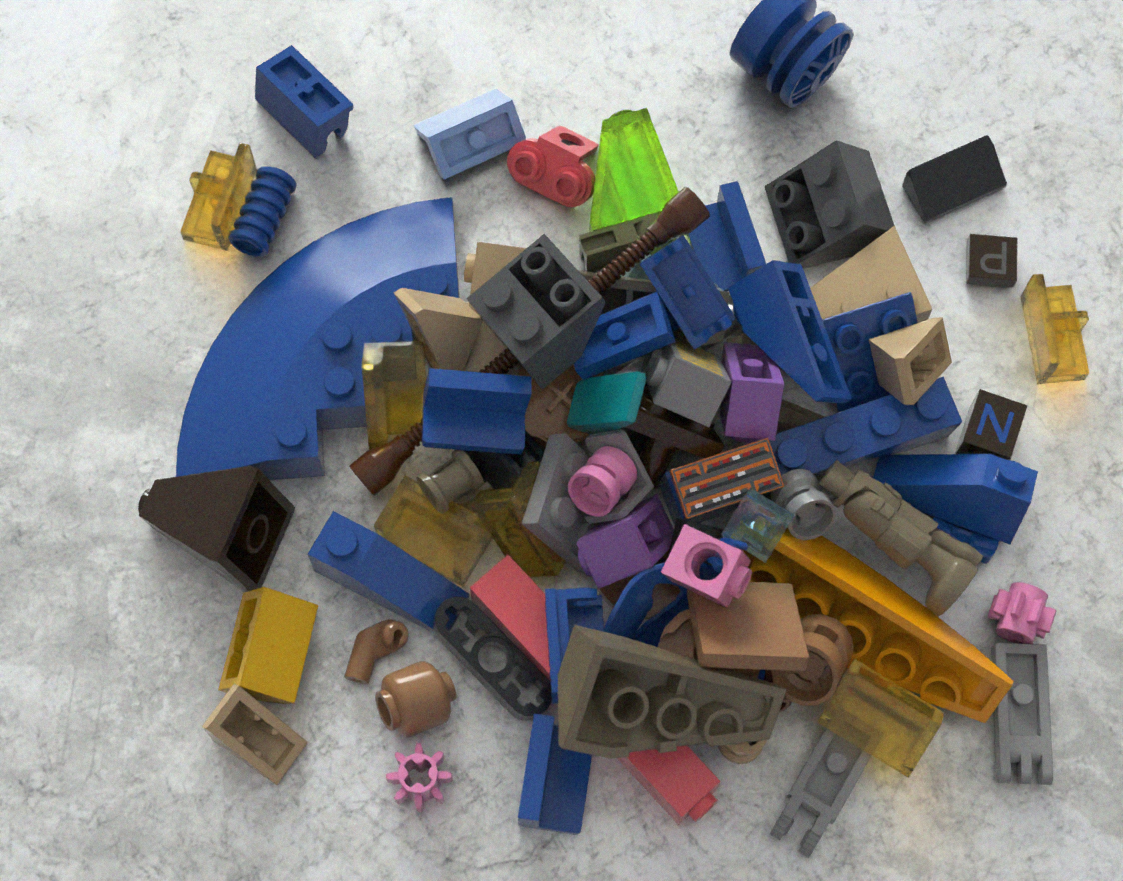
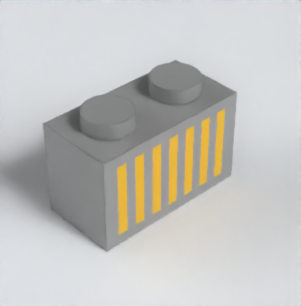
M674 336V343L647 353L642 364V370L646 372V383L653 403L709 427L731 384V380L718 355L700 347L694 350L689 342Z

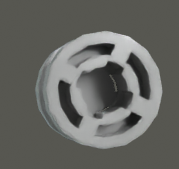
M805 469L791 470L783 474L781 478L784 487L771 491L770 497L777 511L783 515L784 522L790 533L795 538L801 540L815 539L825 534L834 524L837 512L830 498L823 493L822 486L819 484L815 474Z

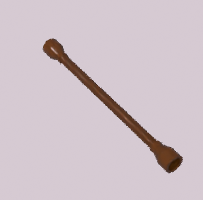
M684 187L666 202L656 221L646 229L645 236L642 235L640 240L637 239L635 241L636 244L632 243L630 245L631 248L627 247L625 249L626 252H621V256L618 255L616 260L613 259L611 264L608 263L606 268L603 267L601 269L602 272H597V276L594 275L592 280L589 279L588 282L601 295V291L605 292L606 287L610 288L611 284H615L616 280L621 279V276H624L626 272L631 270L630 267L634 268L635 263L639 264L640 259H645V255L648 256L655 248L659 246L662 248L670 240L694 231L710 217L708 209L691 189ZM506 348L504 353L501 352L499 357H495L494 361H490L489 365L484 366L485 370L481 369L479 372L504 374L509 372L508 368H514L513 364L517 365L519 362ZM423 418L420 420L421 423L417 422L415 424L416 427L412 426L410 428L411 431L407 430L406 435L402 434L401 438L397 435L389 443L366 451L349 466L373 496L395 479L403 463L414 454L412 452L415 450L414 446H420V442H422Z

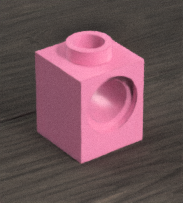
M684 524L661 573L670 581L728 608L733 597L739 599L743 595L750 581L752 570L747 568L751 560L742 550ZM710 557L722 558L723 568L721 573L713 580H701L699 576L701 564Z

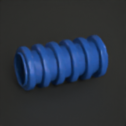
M271 166L260 167L257 170V179L252 181L251 192L247 193L245 197L246 204L240 208L239 214L241 217L236 218L234 222L235 229L230 231L228 235V240L237 250L254 257L266 256L270 250L269 244L275 238L274 231L279 229L280 219L286 213L285 206L291 202L292 196L290 194L294 193L297 187V183L292 176L279 168Z

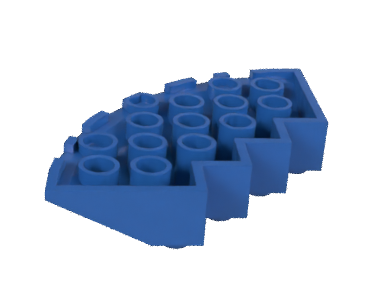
M452 197L413 202L382 210L347 223L313 241L291 256L253 289L224 325L211 345L195 378L181 425L177 446L176 477L245 466L259 468L269 480L325 476L323 430L371 426L369 381L417 378L414 333L394 292L401 288L460 298Z

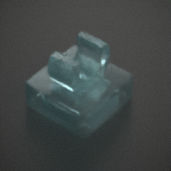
M750 488L721 535L747 543L748 548L746 551L766 563L795 515Z

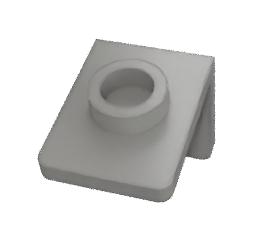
M618 429L590 434L585 439V443L591 455L604 446H612L622 450L634 462L637 469V480L632 488L619 499V501L626 500L614 507L610 513L600 517L586 514L584 517L588 523L623 519L653 489L654 485L625 430Z

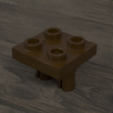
M645 382L636 422L625 427L634 431L630 441L654 485L653 489L658 488L675 451L684 450L701 458H707L721 453L724 447L723 442L713 429L715 426L713 422L707 427L654 404L648 385Z

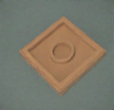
M749 582L743 595L739 599L733 597L728 608L687 589L699 667L806 671L809 654L792 584Z

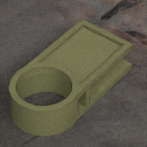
M660 213L647 214L636 219L579 235V255L581 259H585V271L599 272L603 267L606 268L608 263L611 264L613 259L616 260L618 255L621 256V252H626L625 249L627 247L631 248L630 245L632 243L636 244L635 241L637 239L640 240L642 235L645 236L646 229L656 221ZM677 238L670 240V241H669L667 244H665L663 247H665L666 245H668V244L671 243L672 241L676 240ZM659 246L658 248H655V250L653 252H650V254H654L655 252L660 250L661 247Z

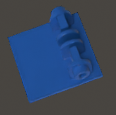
M911 292L822 319L852 398L846 403H836L838 412L891 395L878 383L869 339L918 323Z

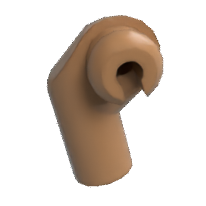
M388 619L360 631L356 636L344 678L359 684H369L375 661L399 650L407 643L409 633L405 624Z

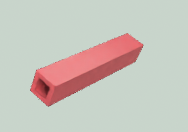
M507 555L470 587L471 600L550 681L545 593ZM687 745L677 746V751L659 753L656 749L629 752V757L617 758L678 825L688 816L697 822L718 802L713 793L717 790L720 780Z

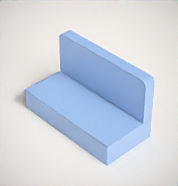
M497 89L414 125L417 135L426 141L439 176L444 180L507 152L518 142L527 139L513 100Z

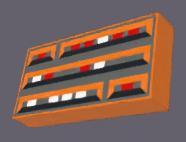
M768 438L669 470L685 519L784 487Z

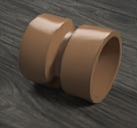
M812 614L800 619L809 654L806 671L771 670L773 683L787 689L784 697L802 706H817L829 700L836 692L854 651L852 636L847 628L837 619L824 614Z

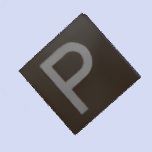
M970 234L967 239L966 284L1013 288L1017 281V238Z

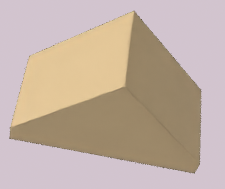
M401 288L394 292L429 366L433 369L463 371L483 319L461 298Z
M943 317L931 318L869 339L879 385L904 405H914L952 363Z
M235 683L202 725L214 742L276 785L308 743Z

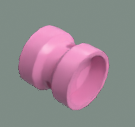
M612 446L601 447L591 455L586 465L578 469L568 483V493L573 503L584 513L595 517L605 516L617 505L620 497L626 494L635 484L637 469L632 459L622 450Z

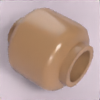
M420 661L386 675L381 683V691H378L375 695L379 715L386 728L390 731L396 729L401 735L412 737L442 725L449 720L451 702L456 700V690L447 672L439 673L432 664Z

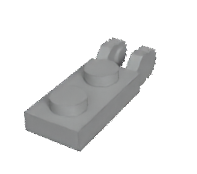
M838 706L787 795L789 801L770 835L781 840L782 836L787 835L794 822L793 818L799 807H804L818 816L811 829L807 830L800 842L801 847L798 851L809 858L828 824L835 822L885 732Z

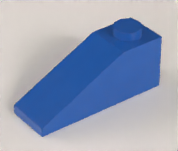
M772 260L728 287L734 303V316L742 326L744 333L816 402L846 403L852 399L801 264Z
M992 454L886 455L879 457L872 478L883 484L886 482L891 485L894 490L902 495L903 500L922 513L1010 545L1031 504L1038 471L1025 467L1016 461L1006 460Z
M334 511L308 552V557L315 572L434 633V615L443 601L457 596L467 599L470 597L468 592L379 534ZM448 611L446 614L449 620L445 627L451 631L460 614L455 616Z

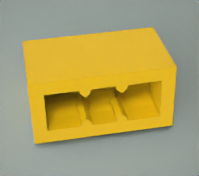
M267 587L244 592L218 690L227 693L235 683L258 701L294 704L319 605Z

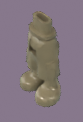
M835 460L827 469L819 484L835 496L832 501L833 505L838 508L842 504L844 506V516L874 541V544L880 550H883L897 565L906 569L914 561L919 563L932 579V584L926 595V607L936 616H940L947 611L978 571L976 566L981 562L983 555L970 544L960 542L938 529L939 523L903 500L902 495L885 482L883 484L871 478L870 474L860 469L853 473L838 460Z

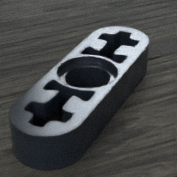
M457 596L448 598L440 604L433 618V630L442 644L512 716L520 720L529 721L533 720L534 713L543 714L552 702L551 683L547 677L471 600ZM450 611L455 616L464 612L468 616L464 625L473 636L476 635L479 628L486 633V635L480 637L475 642L470 652H467L462 647L468 643L470 638L461 629L457 628L453 632L446 629L445 626L449 620L446 612ZM487 645L500 647L507 658L505 668L499 672H489L483 669L478 660L479 650ZM515 665L522 670L515 679L526 689L532 685L539 689L540 692L536 696V700L540 704L538 707L532 703H528L524 707L520 705L517 699L521 692L512 681H510L505 689L498 684L509 676Z

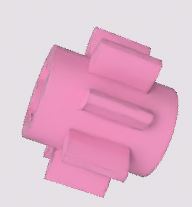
M1014 582L1011 584L1009 592L999 589L998 594L994 595L987 617L998 621L995 632L1003 639L1016 644H1033L1035 636L1043 639L1046 633H1050L1056 610L1045 607L1048 599V594L1045 591L1030 584Z
M421 743L416 744L415 754L407 757L402 753L396 752L395 757L400 765L398 772L386 774L388 783L401 784L402 786L394 797L396 803L399 805L409 797L415 801L418 813L423 811L424 801L434 798L435 801L442 804L444 798L439 790L440 783L453 781L452 773L447 771L438 772L437 768L443 763L444 754L439 751L432 757L424 754ZM416 769L422 773L429 769L427 772L430 780L429 785L424 787L422 784L416 783L410 787L412 783L409 776L410 771Z

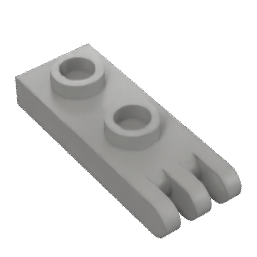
M995 643L991 647L992 662L1014 680L1012 687L994 710L997 782L1009 784L1011 781V763H1017L1018 783L1031 784L1032 764H1037L1039 784L1052 785L1053 758L1047 645Z

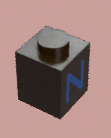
M980 389L969 408L955 454H992L1010 460L1028 405Z

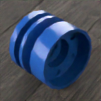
M761 0L736 34L731 45L730 58L753 78L762 77L769 72L765 84L767 90L772 94L780 93L781 101L789 108L797 107L813 95L834 73L850 47L854 36L853 30L844 22L836 23L835 15L830 11H823L814 17L817 7L816 0Z

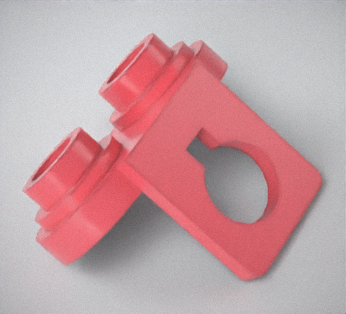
M557 126L539 136L538 139L527 138L515 144L508 153V170L514 180L521 185L563 206L577 207L588 201L595 191V175L592 169L582 160L595 153L599 145L563 126ZM562 139H565V140L574 142L575 144H577V145H579V146H576V145H570V146H568V145L562 143Z

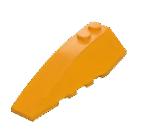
M759 496L731 536V539L743 541L748 545L747 550L742 551L751 560L747 567L752 570L749 582L792 584L800 619L812 614H824L837 619L847 628L852 636L854 646L852 658L847 668L875 678L873 683L892 690L895 686L920 694L922 701L983 723L987 722L1012 687L1014 680L928 608L889 579L822 535L810 540L795 538L788 530L783 515L777 511L775 506Z

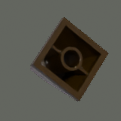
M252 466L157 479L154 481L151 489L144 491L138 505L139 516L154 530L243 592L262 587L295 510L294 505L259 468Z

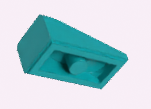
M637 371L589 377L577 382L567 418L568 427L587 434L618 430L636 422L647 378L645 377L646 374Z

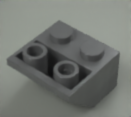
M837 140L764 186L788 262L801 264L803 268L853 257L895 226L870 152Z
M545 234L466 298L486 325L542 390L582 357L605 304L603 297Z

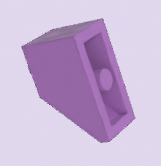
M724 342L722 364L731 380V384L720 404V418L724 436H730L742 443H752L764 438L775 441L784 388L779 366L758 345Z
M658 494L639 502L625 518L605 521L591 528L576 542L579 548L578 559L580 565L588 576L593 577L598 589L653 567L670 549L674 528Z

